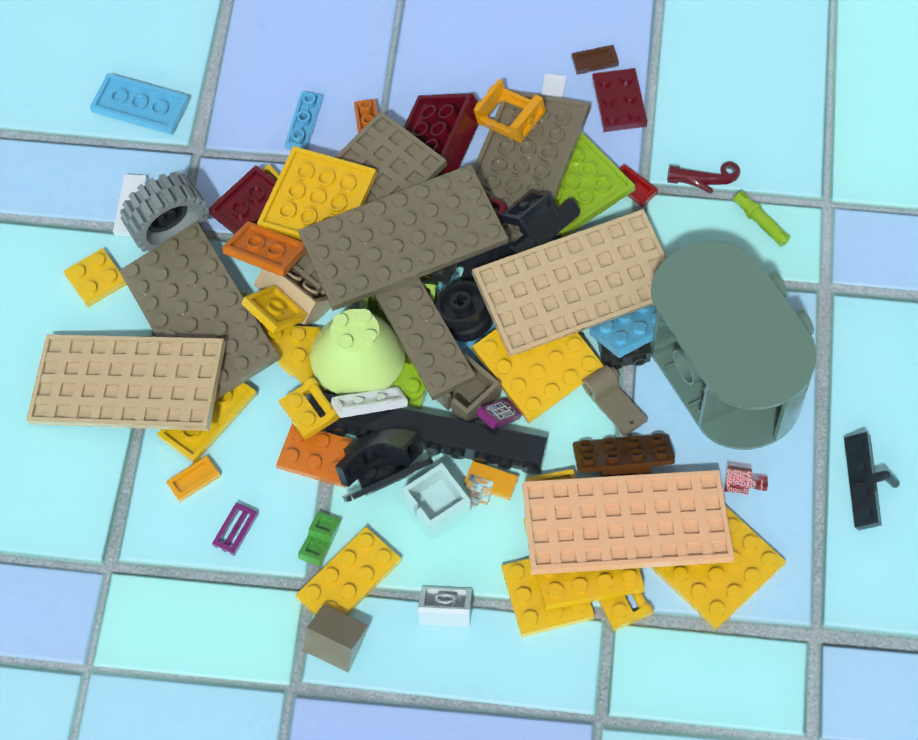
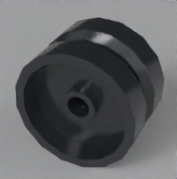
M466 280L455 282L441 291L436 300V308L456 341H474L484 336L490 330L493 320L475 282Z

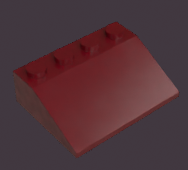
M472 93L418 95L403 127L447 161L448 165L439 173L440 175L459 168L478 123L474 108L478 101Z

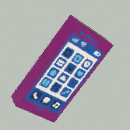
M507 398L484 405L476 412L492 429L517 421L522 416V413Z

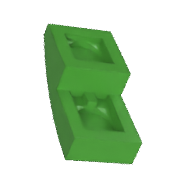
M318 511L309 527L308 536L298 552V559L321 567L334 541L341 519Z

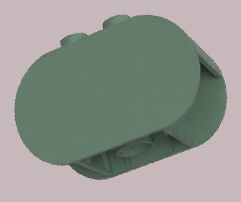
M701 241L686 245L670 254L660 264L654 274L651 298L657 314L653 340L649 342L651 356L699 429L708 439L730 449L752 450L762 448L777 442L788 434L799 418L816 364V347L812 337L814 334L813 323L803 309L799 308L794 311L786 300L787 288L781 276L775 271L768 274L759 260L750 252L727 242Z

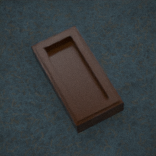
M614 45L571 53V60L576 75L619 66Z

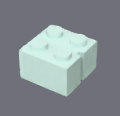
M442 463L401 489L402 501L413 516L417 517L419 524L430 538L471 512L469 497Z

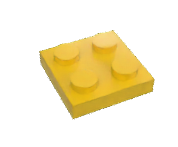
M103 248L63 271L65 277L87 308L127 285L120 271Z
M276 285L245 296L241 303L250 314L255 316L273 334L303 322L307 316V313Z

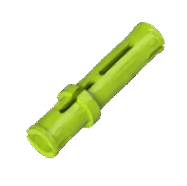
M744 190L736 194L733 201L744 210L748 219L756 222L780 247L788 243L791 236L764 212L759 203H755Z

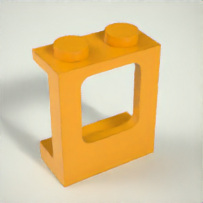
M500 78L489 88L487 94L474 108L478 124L519 143L525 139L546 112L543 97L536 94L531 100L505 89L503 80ZM502 101L522 109V112L510 126H506L488 117Z

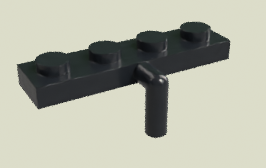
M868 432L844 437L855 528L860 531L882 526L877 482L886 481L891 487L897 488L900 485V481L888 470L875 473L871 435Z

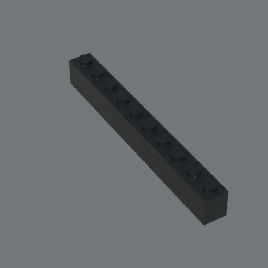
M323 393L324 396L327 398V400L329 401L330 404H331V399H332V397L338 396V395ZM311 394L309 403L320 418H322L326 413ZM403 408L339 418L324 428V430L333 431L337 435L344 436L348 434L357 438L386 429L410 430L418 433L423 450L430 454L439 455L441 453L450 455L454 459L461 460L466 458L481 464H495L503 469H520L527 474H541L548 439L502 428L492 429L487 425Z

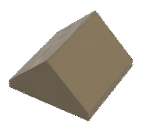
M323 604L306 628L303 651L343 671L349 672L370 625Z

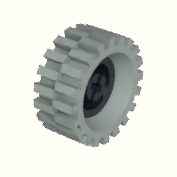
M171 172L168 177L165 174H161L157 180L151 178L147 180L148 184L145 186L140 184L137 187L138 191L136 193L131 192L128 195L130 200H125L122 204L124 208L120 210V218L137 247L143 252L153 250L196 221L202 228V222L207 221L208 217L206 214L209 213L206 202L191 178L186 177L183 173L177 176L176 172Z

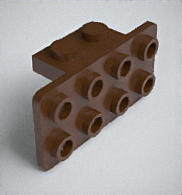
M667 434L632 435L625 438L581 440L573 443L576 467L580 473L601 471L602 477L652 474L651 466L672 465L675 463V455Z

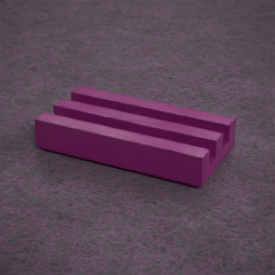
M236 502L213 540V547L221 548L222 551H227L230 555L235 556L258 517V512ZM239 510L243 511L240 517L238 518L237 522L233 526L226 541L222 543L221 541L223 540L225 534L227 533L232 522L237 516ZM249 514V517H248L247 521L245 522L244 526L242 527V529H241L240 533L238 534L237 538L235 539L233 545L230 546L231 543H232V541H233V539L235 538L237 532L239 531L240 527L242 526L244 520L246 519L247 515Z

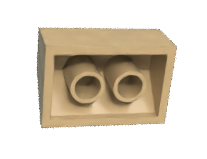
M261 269L254 283L260 291L276 285L303 309L307 316L299 324L315 323L331 309L324 291L321 293L292 269L284 277Z

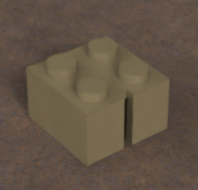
M465 354L464 357L473 370L476 380L436 400L448 411L452 408V414L459 420L473 422L479 417L476 412L480 407L495 402L501 396V383Z

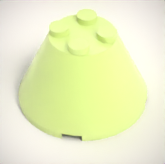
M350 309L335 315L318 332L311 346L310 363L312 372L319 384L324 389L342 396L391 388L394 385V381L403 371L405 351L387 321L371 314L368 309Z

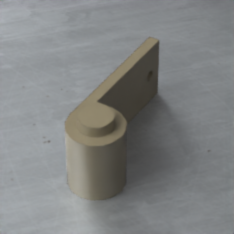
M605 365L582 379V386L592 401L625 437L648 422V419L619 388L618 379L620 377L616 369Z

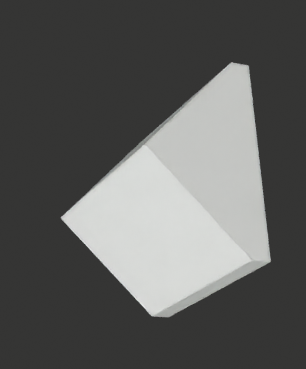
M422 586L418 605L419 624L470 627L472 589Z

